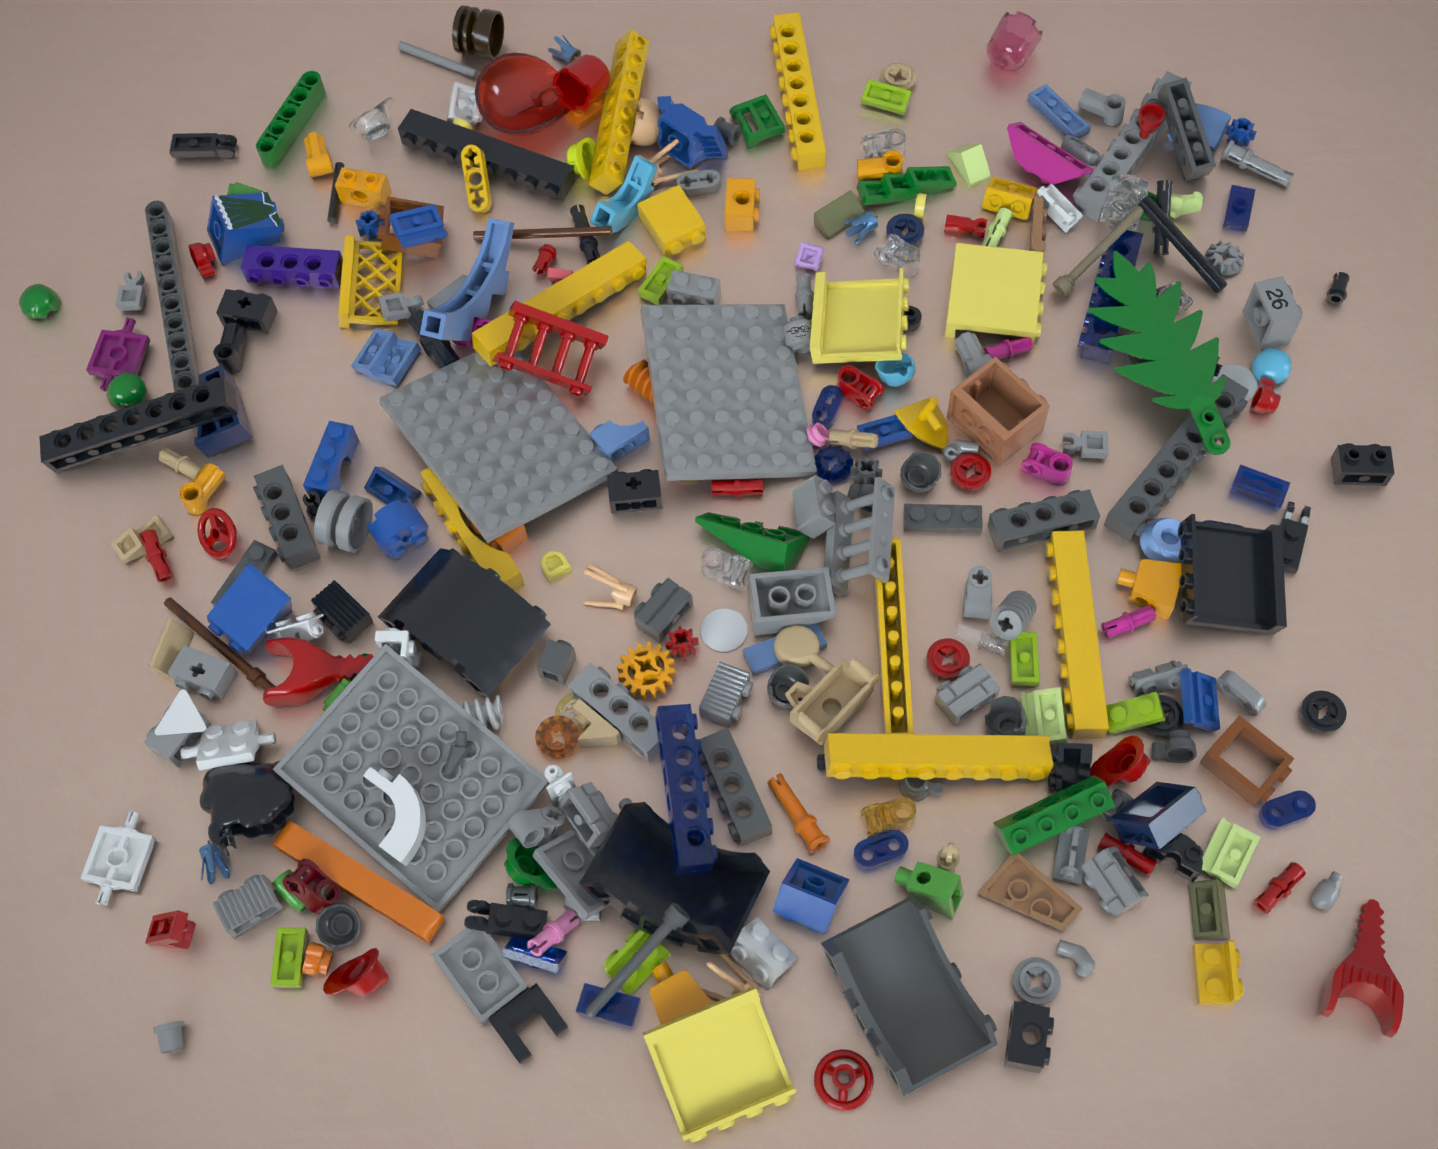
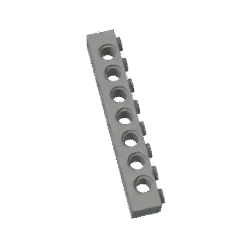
M1167 71L1162 79L1158 78L1155 81L1151 94L1147 93L1144 96L1141 106L1147 103L1160 105L1157 94L1162 86L1183 78ZM1136 108L1133 111L1129 124L1125 123L1122 126L1118 139L1111 141L1107 154L1100 156L1096 163V169L1086 176L1085 184L1082 187L1078 186L1072 198L1075 200L1074 207L1082 215L1096 222L1100 220L1167 127L1165 119L1154 133H1149L1147 139H1142L1139 136L1141 130L1138 122L1139 109Z

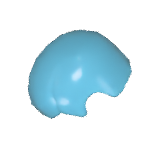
M1267 348L1259 352L1254 358L1252 371L1257 380L1260 381L1261 377H1265L1275 381V385L1288 378L1292 363L1285 351L1279 348Z
M902 353V360L876 361L875 369L884 384L898 387L906 384L914 376L916 365L910 355Z

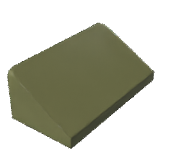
M850 190L814 213V224L827 238H830L851 225H844V222L858 218L863 213L865 214V211L855 194Z
M1219 879L1189 882L1195 940H1230L1224 883Z

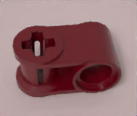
M301 859L297 864V869L292 874L286 875L282 881L285 889L315 914H320L324 908L334 904L339 899L341 893L338 884L331 880L309 859ZM320 893L326 897V900L320 896Z

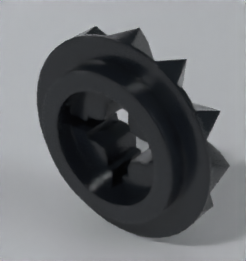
M1322 690L1308 694L1302 701L1300 709L1303 715V722H1307L1312 730L1322 731L1323 734L1331 731L1335 732L1344 724L1347 716L1346 707L1342 700L1335 694ZM1326 705H1328L1326 712L1328 716L1325 715L1323 718L1319 719L1318 710H1321L1322 707L1324 708Z
M1159 695L1163 713L1169 712L1165 718V723L1161 721L1143 726V728L1151 732L1152 736L1158 735L1165 738L1170 732L1180 730L1184 722L1183 709L1176 700L1166 695Z

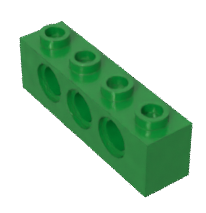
M1093 775L993 822V825L1003 847L1013 856L1116 806L1105 781Z

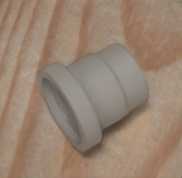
M183 1021L169 1022L153 1027V1032L158 1037L161 1054L184 1048L181 1029L184 1027Z

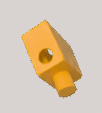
M1141 559L1136 572L1120 569L1117 584L1131 587L1128 600L1130 603L1140 608L1149 605L1154 609L1156 615L1169 619L1179 590V579L1182 574L1181 563Z
M664 962L652 970L658 984L651 987L649 992L660 1025L712 1004L711 1000L685 969L674 975L668 963Z

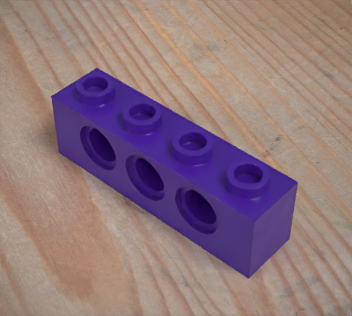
M247 245L241 270L246 281L253 284L267 283L279 286L297 285L300 287L340 288L343 258L340 250Z

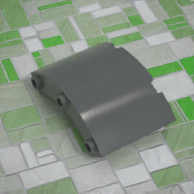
M913 895L821 943L834 976L840 978L846 990L842 993L875 1054H881L888 1075L903 1096L998 1045L994 1034L997 1031V1027L989 1014H983L960 981L962 975L954 962L950 963L930 922L932 914L925 903L921 904Z

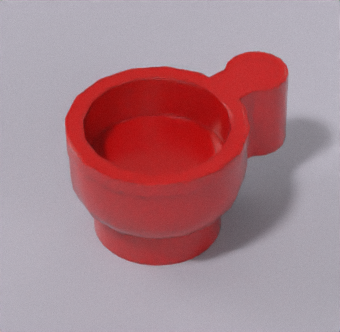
M1147 103L1139 109L1140 138L1147 139L1149 133H1154L1162 125L1166 113L1160 105Z
M197 242L189 244L191 258L201 277L206 278L215 275L211 262L216 261L210 243L202 244Z
M1261 377L1258 389L1251 402V411L1257 413L1268 412L1270 414L1276 411L1281 396L1273 390L1275 381Z

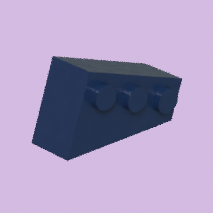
M222 364L199 374L198 384L224 376L236 389L238 414L198 426L194 445L208 458L253 438L235 378Z

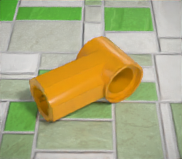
M317 132L308 133V136L304 138L307 153L305 159L310 177L314 178L334 173L323 134H318Z
M896 150L886 152L883 157L858 159L859 181L882 178L883 174H903V155Z
M212 463L206 464L191 483L184 484L180 488L179 497L188 513L199 515L206 511L208 507L207 500L226 478L225 473Z

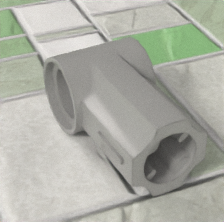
M1085 88L1078 101V107L1102 116L1103 122L1109 126L1119 125L1123 121L1126 104L1124 97L1118 94L1106 96Z
M969 331L955 339V346L963 361V370L966 378L992 359L989 354L984 353L975 333H970Z

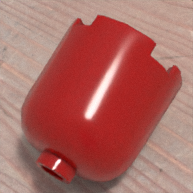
M585 54L577 57L554 75L552 85L553 87L556 86L559 93L557 98L564 107L573 112L576 110L586 111L609 88L610 73L606 64L600 58Z

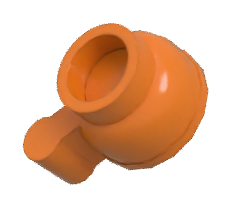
M309 943L302 974L316 976L321 973L327 975L334 952L327 951L326 947L322 944Z

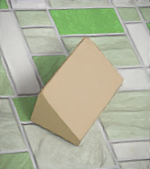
M172 618L167 619L149 663V666L157 676L172 679L168 674L170 667L182 646L189 647L194 635L190 629Z

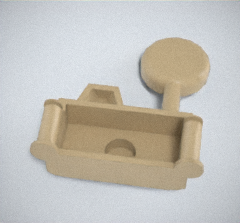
M793 625L785 627L775 638L774 652L776 658L782 664H794L802 668L812 663L827 674L815 687L796 682L785 693V696L794 708L790 712V723L822 746L825 744L828 733H836L870 697L880 675L872 673L857 660L856 656L850 663L842 658L835 666L818 655L819 641L817 635L805 626Z

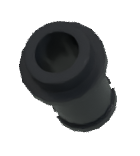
M1339 272V275L1337 273L1334 274L1332 286L1327 291L1329 302L1341 304L1347 298L1346 288L1350 280L1347 273Z
M309 491L310 498L304 494L303 502L307 507L306 512L308 516L315 519L321 500L317 492Z

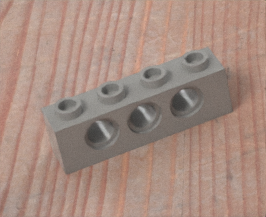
M589 663L568 684L570 695L576 700L581 699L618 730L624 742L650 762L671 740L669 724L660 716L655 718L643 701L639 699L635 701L629 696L630 692L621 683L616 685L610 680L611 677L605 669L600 666L596 668L593 664ZM600 690L608 691L603 697L595 696ZM619 707L628 708L625 713H615V710ZM640 723L648 725V727L642 731L634 729L635 726Z

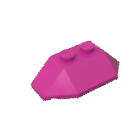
M1016 122L1008 125L1007 130L1015 161L1021 164L1022 169L1026 172L1039 176L1040 181L1044 184H1057L1093 172V168L1081 162L1024 123Z

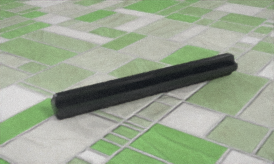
M1146 196L1139 202L1138 206L1143 208L1148 218L1216 293L1222 291L1227 286V282L1150 196Z

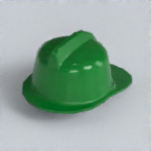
M517 837L513 838L507 845V859L504 862L509 877L520 885L534 883L545 889L558 888L532 856L535 849L539 848V846L525 848Z

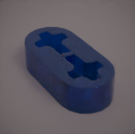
M828 385L822 389L812 412V424L821 423L827 430L834 425L843 401V393L839 387ZM831 395H835V398L832 399L831 404H828V398H830ZM824 411L827 412V418L820 421L819 418L823 416Z

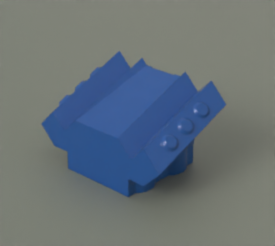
M671 96L657 97L658 107L662 111L657 121L659 128L657 141L660 150L675 139H678L679 143L666 154L689 169L704 159L728 158L726 143H724V139L716 125H708L703 116L683 103L674 104Z

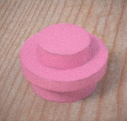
M821 423L811 424L807 427V439L812 445L824 447L829 439L827 428Z

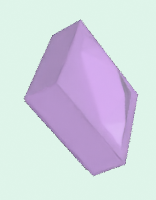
M801 241L794 265L818 272L825 249Z

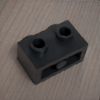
M1346 443L1338 445L1331 456L1334 485L1387 486L1395 473L1391 446Z

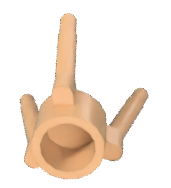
M675 139L649 159L650 162L658 166L652 181L654 186L661 182L677 179L681 174L698 171V169L663 177L658 176L662 174L659 165L671 158L668 154L664 157L662 156L679 143L678 139Z
M591 563L587 564V567L594 572L584 569L583 573L613 587L611 598H614L615 602L585 600V605L613 607L622 611L625 605L628 607L632 606L637 594V587L620 580Z
M728 954L719 955L742 980L740 983L711 961L707 963L711 970L735 988L731 995L754 987L759 997L761 996L762 992L757 989L758 985L746 976ZM702 989L703 992L707 995V997H710L711 999H714L716 1001L727 998L717 993L708 991L706 989Z

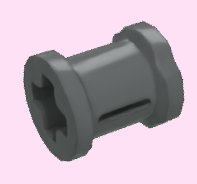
M719 117L714 125L717 126L722 138L727 140L730 145L736 144L741 136L742 127L740 125L734 126L726 122L725 118Z
M1115 789L1112 792V800L1116 807L1099 814L1111 825L1113 823L1110 818L1134 800L1128 793L1119 789Z
M508 883L506 905L530 906L533 909H537L538 885L514 886L513 883Z

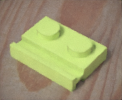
M1061 687L1036 690L1033 693L1022 692V705L1028 720L1025 736H1048L1050 745L1057 744L1058 742H1068Z
M1222 817L1203 853L1202 870L1208 872V875L1219 879L1221 882L1236 888L1260 840V836L1236 824H1231Z

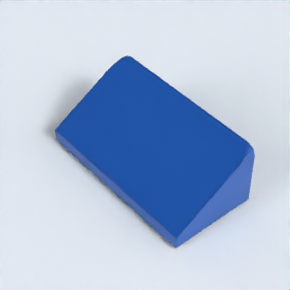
M378 466L374 467L364 486V489L387 504L399 499L402 503H406V499H410L414 503L421 494L420 490L385 467Z

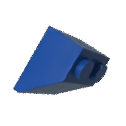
M797 858L781 883L772 912L779 914L786 920H794L806 925L813 931H820L826 934L834 920L850 879Z

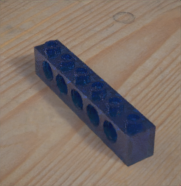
M1126 230L1107 249L1108 254H1102L1099 269H1102L1103 272L1102 275L1097 274L1096 277L1115 278L1113 270L1114 251H1118L1135 267L1144 233ZM1096 282L1094 283L1093 288L1098 289L1097 294H1091L1089 308L1125 306L1105 293ZM1086 313L1083 327L1087 328V332H1081L1077 346L1082 348L1080 358L1109 364L1113 349L1100 344L1099 341L1100 339L1117 337L1119 327L1091 313Z
M691 704L658 706L655 723L676 875L711 873L714 862L718 861L716 845L711 844L710 835H713L714 827L712 818L707 817L706 808H709L710 801L708 791L703 790L702 782H705L706 779L705 767L700 765L698 757L702 754L700 739H696L695 730L698 729L696 713L692 714ZM681 733L685 736V738L677 739L673 736V734ZM679 758H683L687 760L689 764L681 765L676 760ZM680 785H689L692 787L693 791H683L680 788ZM692 811L697 815V818L690 819L684 815V812ZM697 838L701 845L693 846L687 839Z

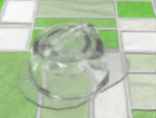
M392 97L387 98L371 110L362 113L350 123L349 129L351 131H358L367 141H374L385 136L391 125L387 110L392 105L394 99Z

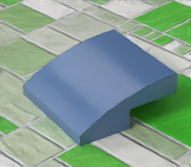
M1195 103L1211 151H1216L1231 120V115L1219 109ZM1168 132V139L1173 142L1170 132Z
M375 328L351 366L368 377L398 386L420 352L421 347L417 342L398 339L394 332Z

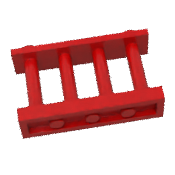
M514 301L508 315L512 316L515 322L504 354L497 352L493 362L498 363L497 366L504 370L512 371V369L567 388L569 389L568 392L572 395L582 397L589 394L592 386L586 385L584 382L594 351L605 347L609 336ZM530 323L537 326L538 333L527 363L514 358L524 324ZM552 331L560 334L562 340L552 371H549L537 365L547 335ZM576 340L584 343L585 350L575 380L562 376L561 372L571 342Z

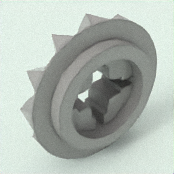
M1219 241L1216 245L1211 244L1209 249L1206 250L1205 259L1220 275H1232L1242 268L1244 253L1240 252L1239 246H1232L1231 241L1227 244ZM1226 253L1228 258L1222 263V256Z
M1031 957L1023 960L1017 966L1013 975L1014 989L1020 995V998L1034 1005L1047 1004L1057 996L1060 990L1061 979L1058 970L1051 962L1043 958ZM1044 973L1041 981L1044 987L1036 986L1030 990L1032 980L1029 978V975L1036 978Z

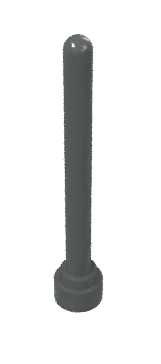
M674 902L671 903L664 911L663 923L586 1008L587 1016H596L671 930H676L678 927L682 928L687 923L690 917L684 909Z

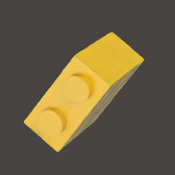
M680 185L637 203L639 219L664 257L678 254L682 250L707 239L706 224Z

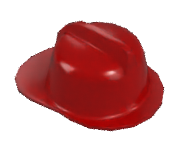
M1128 736L1122 739L1093 763L1090 768V777L1093 775L1105 781L1107 787L1116 782H1136L1142 777L1151 762L1144 753L1142 739L1138 736Z
M372 948L363 955L351 959L335 969L323 985L325 994L333 995L347 990L362 997L384 985L388 981L389 976L377 959L379 950Z

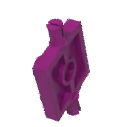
M126 318L121 330H101L86 371L89 375L104 377L100 389L104 392L107 391L110 381L115 376L125 372L139 374L151 340L148 335L132 332L136 324L133 318Z

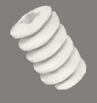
M496 695L495 703L493 704L489 697H485L484 705L480 704L478 698L474 699L473 706L469 705L467 699L463 701L462 708L486 728H489V724H491L494 730H498L500 722L503 723L502 705L499 695Z

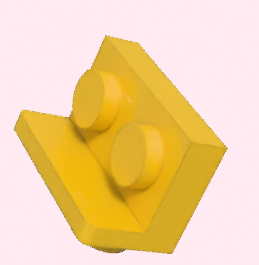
M992 176L986 188L982 208L997 213L1000 208H1007L1013 213V217L1027 220L1038 188Z
M1227 940L1225 944L1195 943L1192 946L1197 1004L1235 1005L1240 1000V997L1243 996L1244 986L1242 979L1238 978L1237 967L1240 966L1241 958L1239 949H1235L1234 940Z

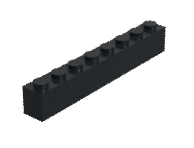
M410 109L397 128L401 142L405 146L419 149L426 154L444 158L448 162H455L462 165L461 152L463 148L467 145H476L485 154L488 176H494L505 180L507 183L525 187L529 191L542 193L552 199L556 198L564 201L576 182L573 165L414 109ZM472 152V156L469 157V159L473 161V163L474 157L477 156V154L474 152Z

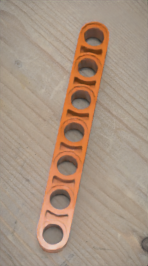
M291 821L287 822L272 843L277 850L296 862L303 858L313 861L322 872L338 884L341 890L427 943L431 942L446 920L442 914Z

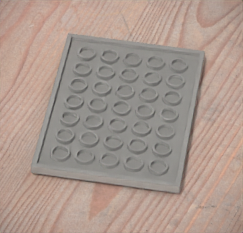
M785 304L641 305L640 313L666 481L812 477L816 475L817 468L812 443L807 439L806 429L808 422L795 355L792 349L785 346L783 327L788 323Z
M519 350L515 352L514 358L528 363ZM474 352L380 397L379 400L383 409L482 537L489 543L607 481V475L615 474L618 472V468L609 458L607 459L592 441L588 432L544 380L512 369V371L504 370L497 366L498 363L490 367L477 352Z
M386 644L273 768L286 782L439 913L510 831L508 823L511 817L519 811L528 810L550 784L542 773ZM456 731H466L467 745L472 746L470 751L454 773L444 774L450 745H455ZM370 767L377 772L380 768L384 769L394 777L393 781L400 774L416 789L423 802L426 814L425 834L419 850L407 867L379 847V844L394 824L396 811L390 796L363 776Z

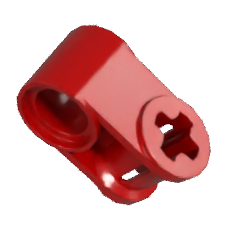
M846 365L838 371L837 392L865 411H870L876 398L882 396L885 392L884 386L877 379L871 378L854 366Z

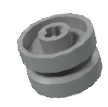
M335 489L328 491L318 507L315 518L314 535L317 543L331 547L337 545L339 549L352 553L359 551L369 534L367 525L369 521L372 523L373 505L371 500L357 495L350 497L349 493Z

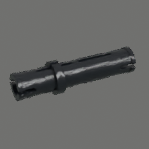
M1164 180L1157 181L1156 204L1170 218L1173 181L1166 180V190L1164 191ZM1155 225L1152 229V233H1155L1153 255H1160V245H1162V255H1169V240Z
M579 204L580 212L577 205L572 206L570 214L572 215L575 227H590L584 206ZM593 236L579 237V247L585 254L587 265L592 260L595 261L600 258L597 239Z

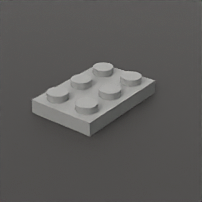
M572 829L535 849L532 856L584 920L606 908L579 884L598 850L596 847L589 850L576 830Z
M466 928L431 954L482 1026L489 1021L490 1017L529 989L491 935L486 934L485 931Z

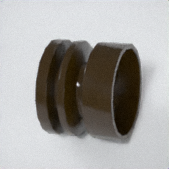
M460 6L454 17L452 27L454 50L459 54L474 55L476 53L482 58L496 59L501 51L504 39L503 14L497 10L483 9L480 11L478 7Z

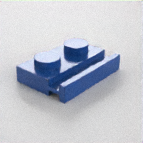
M435 204L390 214L389 220L397 239L401 243V249L443 240L448 235L447 231L445 232L443 228L444 224Z
M1189 668L1180 671L1184 723H1193V726L1210 732L1219 730L1220 719L1216 678L1198 671L1191 672Z

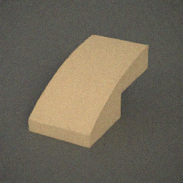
M155 515L137 530L130 527L111 542L122 562L127 563L147 554L139 537L146 530H156L161 545L173 537L161 517Z

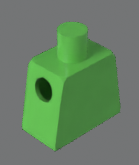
M917 862L913 871L900 866L895 875L894 882L905 886L909 897L913 895L921 904L925 903L930 910L953 920L964 895L960 875L923 862Z

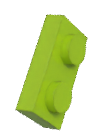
M868 79L861 97V103L905 115L912 97V91Z
M662 256L638 289V296L656 305H660L667 295V287L673 270L683 272V265Z
M1021 632L1017 638L1009 640L1011 686H1039L1040 672L1037 632Z
M1157 692L1106 705L1108 730L1111 735L1165 721Z
M277 928L270 986L273 988H302V969L308 937V930L306 928Z

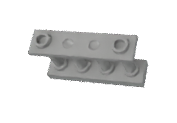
M877 477L875 478L873 493L855 499L847 497L840 491L831 493L832 503L836 509L834 513L835 526H831L827 531L824 567L829 568L832 592L838 596L847 594L848 580L871 574L884 583L889 582L895 487L882 478ZM873 504L872 516L853 521L855 509ZM871 527L869 540L851 545L853 532ZM869 551L868 563L849 568L851 556Z

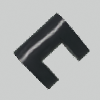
M537 983L488 1019L519 1064L530 1058L532 1054L516 1031L539 1013L556 1037L569 1028Z

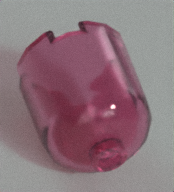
M1017 11L1015 15L1006 12L1002 16L987 44L988 58L996 68L1010 72L1019 70L1027 62L1041 41L1043 32L1042 30L1038 31L1035 27L1037 22L1029 15Z

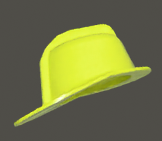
M590 137L583 138L581 141L572 144L568 148L567 160L565 161V163L573 165L575 174L581 175L584 180L590 177L596 143Z

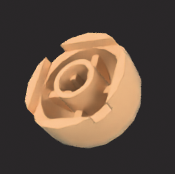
M641 98V101L639 100L630 144L645 147L657 142L659 137L657 121L662 111L656 103Z

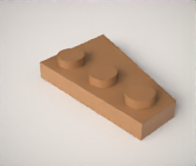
M1020 853L1013 856L1010 855L978 891V894L1061 931H1064L1083 909Z

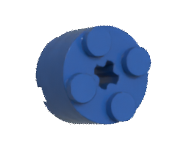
M399 499L385 505L374 514L376 520L373 524L369 521L367 529L384 554L391 556L393 559L401 558L406 553V549L414 544L415 546L422 545L428 539L426 533L429 526L410 499H406V503H402Z

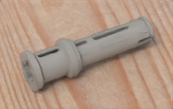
M1233 140L1229 142L1221 157L1222 160L1227 159L1239 165L1240 169L1248 168L1286 188L1294 176V173L1254 155L1252 149L1246 150L1236 145Z

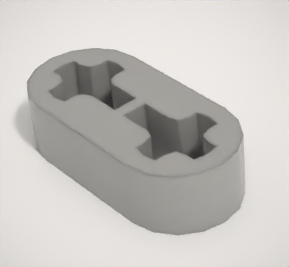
M1066 135L1061 144L1063 150L1090 166H1095L1101 155L1082 140L1070 135Z
M702 170L681 174L677 178V185H680L687 197L717 192L721 187L720 174L715 170Z
M1226 670L1216 680L1219 689L1248 714L1256 716L1266 707L1267 703L1264 697L1235 672Z

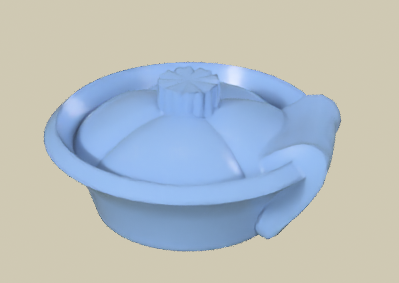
M1158 518L1148 523L1149 525L1145 527L1140 535V545L1144 554L1150 560L1180 563L1178 556L1181 549V539L1178 537V527L1181 521L1172 518Z

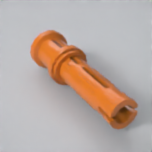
M782 773L776 775L777 780L774 777L769 779L767 782L768 786L771 787L795 823L794 831L802 836L808 845V852L813 854L823 849L830 842V838L822 833L816 824V817L807 813Z

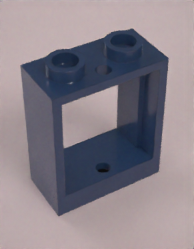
M1155 782L1110 819L1121 842L1161 849L1203 815L1206 809L1202 802L1201 794L1196 787Z

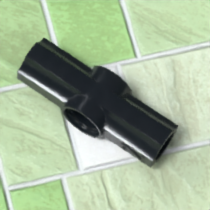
M418 309L413 312L408 321L419 337V341L428 357L432 356L440 369L460 360L452 348L450 340H440L420 335L424 310Z

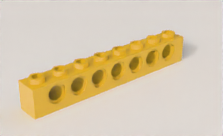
M800 12L773 15V25L769 26L770 37L775 39V42H772L774 56H778V59L775 60L776 71L781 73V76H779V88L784 90L782 105L783 108L787 107L785 122L786 125L791 127V129H788L789 143L794 144V147H791L792 161H797L798 170L826 167V148Z
M630 29L615 44L610 70V85L605 95L588 185L605 195L610 194L619 187L624 180L649 40L633 29Z

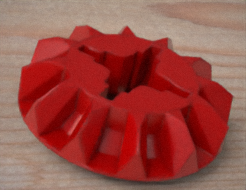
M963 453L953 460L950 467V475L953 478V483L959 484L961 489L970 488L973 491L975 488H983L990 480L991 466L988 460L980 454ZM974 465V474L967 478V471Z
M944 638L934 642L928 649L926 656L927 666L930 667L934 675L941 676L944 680L947 678L956 679L958 674L969 666L970 655L965 645L951 638ZM954 653L952 660L954 664L947 663L942 666L944 659L942 656L949 657Z

